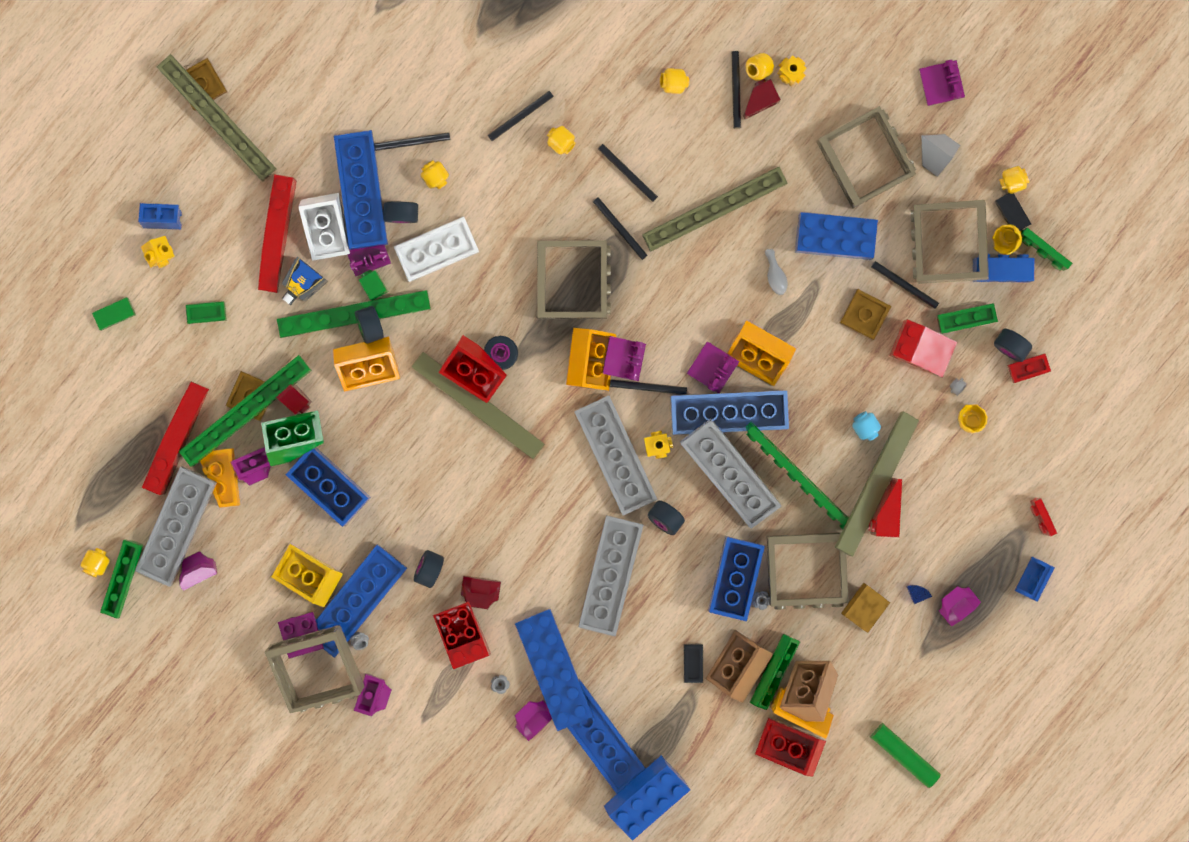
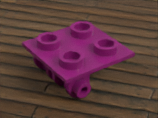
M951 59L945 61V63L919 69L927 106L965 98L957 60L953 61Z
M385 245L354 250L349 249L350 254H347L355 277L362 275L368 270L373 271L391 264Z
M610 336L602 374L639 381L646 344Z
M707 341L687 374L706 385L711 391L719 394L740 361Z
M313 612L278 622L283 641L319 631ZM319 644L287 653L288 659L324 649V646Z

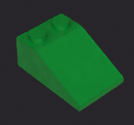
M318 410L261 423L265 451L270 466L291 462L324 443Z

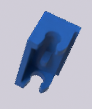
M140 203L138 222L145 229L181 230L180 216H182L179 205Z
M1031 557L1014 591L1038 602L1055 567Z

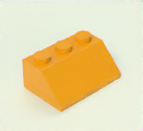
M746 320L727 354L740 361L737 366L775 386L789 365L796 348Z
M573 328L566 385L609 391L611 375L602 374L609 338L610 336L616 337V334L592 329Z
M389 336L368 344L362 342L333 349L334 365L344 392L400 379Z
M780 687L770 706L773 713L826 739L834 717L833 713L830 712L831 708L828 707L824 722L804 721L781 710L780 705L786 688Z

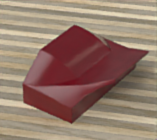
M463 576L461 596L464 597L466 602H470L471 607L488 610L494 602L499 600L501 581Z

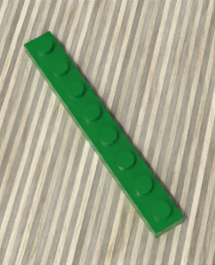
M425 290L277 319L280 338L357 324L355 311L370 306L375 308L379 319L431 310L428 291Z
M298 355L181 449L179 453L189 466L193 467L277 399L276 397L290 384L295 385L312 371L311 368Z
M752 422L745 426L748 432L746 435L753 442L757 441L761 445L760 449L767 456L771 454L775 458L773 460L780 469L784 467L788 471L786 473L793 482L797 480L801 484L800 488L807 495L810 493L814 497L813 501L820 508L824 506L828 510L826 512L833 521L837 519L841 523L839 526L843 530L849 517Z

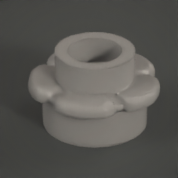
M956 378L951 383V393L958 396L964 390L967 383L963 381V378L960 380Z
M765 591L756 592L753 595L752 603L755 608L764 610L770 605V597Z
M355 633L350 639V644L356 650L364 649L368 646L369 637L365 633Z
M504 675L495 676L491 680V689L498 694L505 693L506 689L510 686L507 677Z

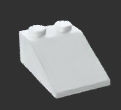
M339 193L302 199L298 207L312 261L350 254Z

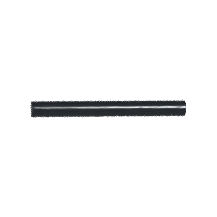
M732 51L733 128L739 129L741 128L739 51Z
M550 91L546 92L487 136L491 141H494L554 96Z
M448 132L374 143L375 151L447 141L451 140Z
M604 144L598 148L652 202L658 198Z
M599 197L596 198L593 203L641 260L645 259L648 256L601 199Z
M875 261L872 264L871 268L932 308L936 309L939 305V302Z
M611 380L610 387L687 394V387Z

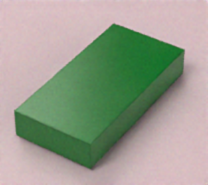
M128 297L92 313L100 331L136 315Z
M224 301L186 305L187 324L227 321Z

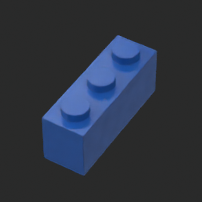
M988 254L989 280H973V282H1033L1035 258H1029L1027 254H1019L1017 258H1009V255L998 254V258H990V254ZM979 255L973 259V272H980Z

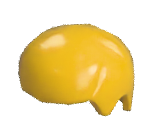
M1004 224L998 227L992 236L994 250L1002 255H1009L1017 251L1022 243L1020 230L1012 224Z
M977 404L965 405L958 414L959 426L968 433H978L987 425V414Z

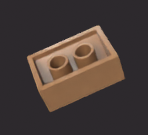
M735 630L705 679L728 696L743 703L773 653Z
M795 661L780 705L781 710L804 721L824 722L838 678V673L831 661Z

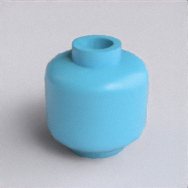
M865 411L853 419L852 427L860 439L871 441L879 436L878 432L881 429V425L873 413Z

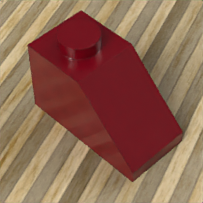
M762 79L755 83L743 115L744 119H748L781 101L771 79L768 81Z
M290 384L276 397L295 415L306 413L311 408L309 405L312 401L297 385Z

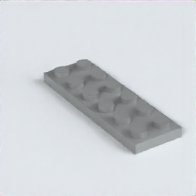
M606 396L574 411L622 515L624 516L658 500L610 396Z
M711 418L680 441L689 455L751 529L782 507L781 503Z
M183 466L179 468L136 567V572L169 587L172 586L217 482Z
M606 515L579 628L616 637L643 524Z

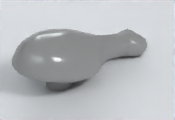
M767 249L765 250V255L769 261L767 275L769 285L776 294L783 295L788 287L787 277L777 264L775 251Z

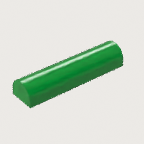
M123 540L100 613L116 619L120 618L143 544L131 540Z
M783 633L750 700L751 704L764 710L768 709L800 644L799 640Z
M881 723L871 734L870 738L927 788H931L938 781L941 774L884 723Z

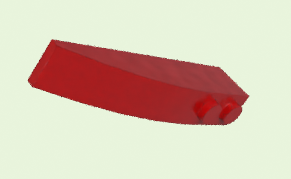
M274 174L264 232L258 290L278 292L297 180L293 177Z
M190 382L156 452L142 485L143 489L158 495L166 493L181 457L179 451L185 447L209 391L208 388Z

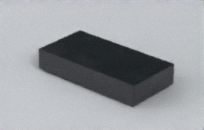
M1008 193L995 201L1007 224L1016 226L1020 231L1031 225L1014 193Z
M684 644V683H703V644Z

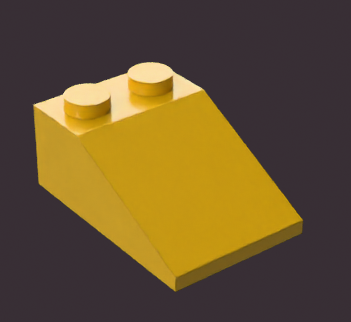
M290 544L271 578L309 602L325 607L343 573Z

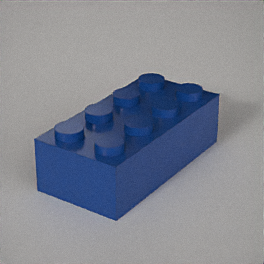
M801 212L798 215L795 253L872 260L875 255L878 220Z
M317 447L305 453L285 474L342 527L346 526L371 498Z
M725 536L708 607L709 613L747 621L765 548L764 545Z
M661 755L604 805L608 816L633 841L686 795L690 788L680 774Z

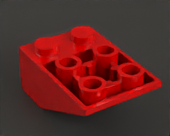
M470 602L433 615L453 670L491 655Z

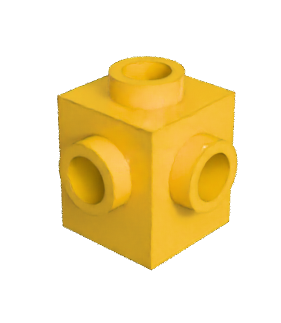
M793 55L790 59L786 57L779 64L780 69L777 74L785 84L790 86L795 82L799 84L806 76L804 74L807 69L805 67L806 64L799 57L795 58ZM790 66H792L796 71L792 72L790 70Z
M166 236L151 239L141 246L144 258L150 268L155 266L159 268L165 267L175 257Z
M662 430L651 432L650 437L644 438L647 457L655 456L656 459L667 457L666 453H670V448H673L671 437H667V433L662 434ZM657 441L662 442L661 448H656L655 444Z

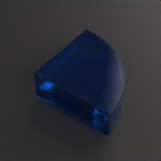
M906 586L913 604L932 597L930 592L922 586Z

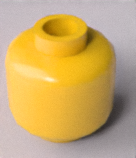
M759 53L747 60L745 68L751 79L759 81L772 74L774 63L768 54Z
M667 68L660 75V87L663 88L665 93L682 94L685 88L689 86V77L686 76L683 69Z
M564 126L553 127L547 134L549 137L547 140L548 146L559 155L568 154L576 144L574 142L575 136Z
M431 160L421 168L420 176L429 188L437 187L439 190L447 184L446 179L449 177V173L440 161L435 162Z
M1020 166L1004 170L1002 172L1003 178L999 179L1002 189H1007L1010 194L1025 190L1027 183H1030L1025 168L1022 169Z
M96 548L95 551L88 550L81 562L82 572L95 578L97 575L102 576L110 561L105 556L107 552Z

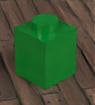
M368 270L361 275L362 278L359 279V282L371 301L389 292L376 270L373 272Z

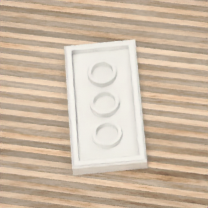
M461 217L394 246L409 282L479 253L465 217Z

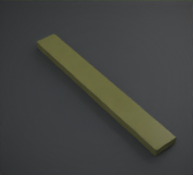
M171 54L157 66L160 72L262 182L277 170Z
M777 167L642 234L650 252L788 183L780 167Z
M421 353L412 365V368L532 459L536 457L545 445L542 441L492 403L482 401L438 373L442 365L426 353Z
M901 411L835 545V548L849 556H854L918 425L919 420L904 411Z

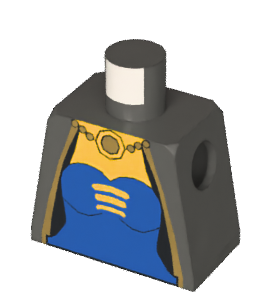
M296 257L282 282L289 289L282 299L292 305L297 297L306 302L328 280L302 259Z

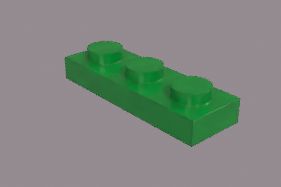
M1029 228L1021 231L1022 242L1028 247H1034L1040 257L1049 259L1055 269L1064 271L1073 264Z
M994 303L936 315L940 334L998 322Z

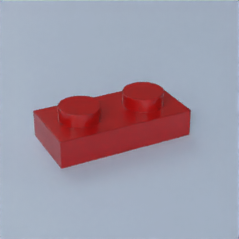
M1046 353L1025 359L1023 362L1007 365L1013 383L1051 372Z
M1035 498L1031 500L1032 506H1030L1033 515L1037 516L1040 521L1038 526L1041 532L1050 537L1057 534V530L1042 499Z

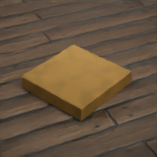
M208 58L186 70L213 100L227 93L225 86Z
M857 289L839 323L874 340L892 306Z
M240 371L225 406L232 409L266 381ZM267 407L256 415L254 419L262 421Z
M863 583L841 614L869 633L891 602Z

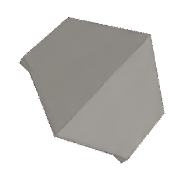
M945 134L922 135V166L938 177L952 160L960 145Z

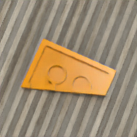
M234 448L214 450L200 461L203 467L202 470L207 478L217 482L213 494L219 508L240 505L237 476L230 463L235 460Z

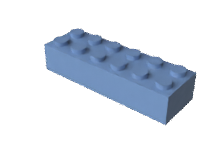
M787 391L670 396L672 435L690 434L710 418L722 432L747 431L745 426L750 422L760 431L789 429Z

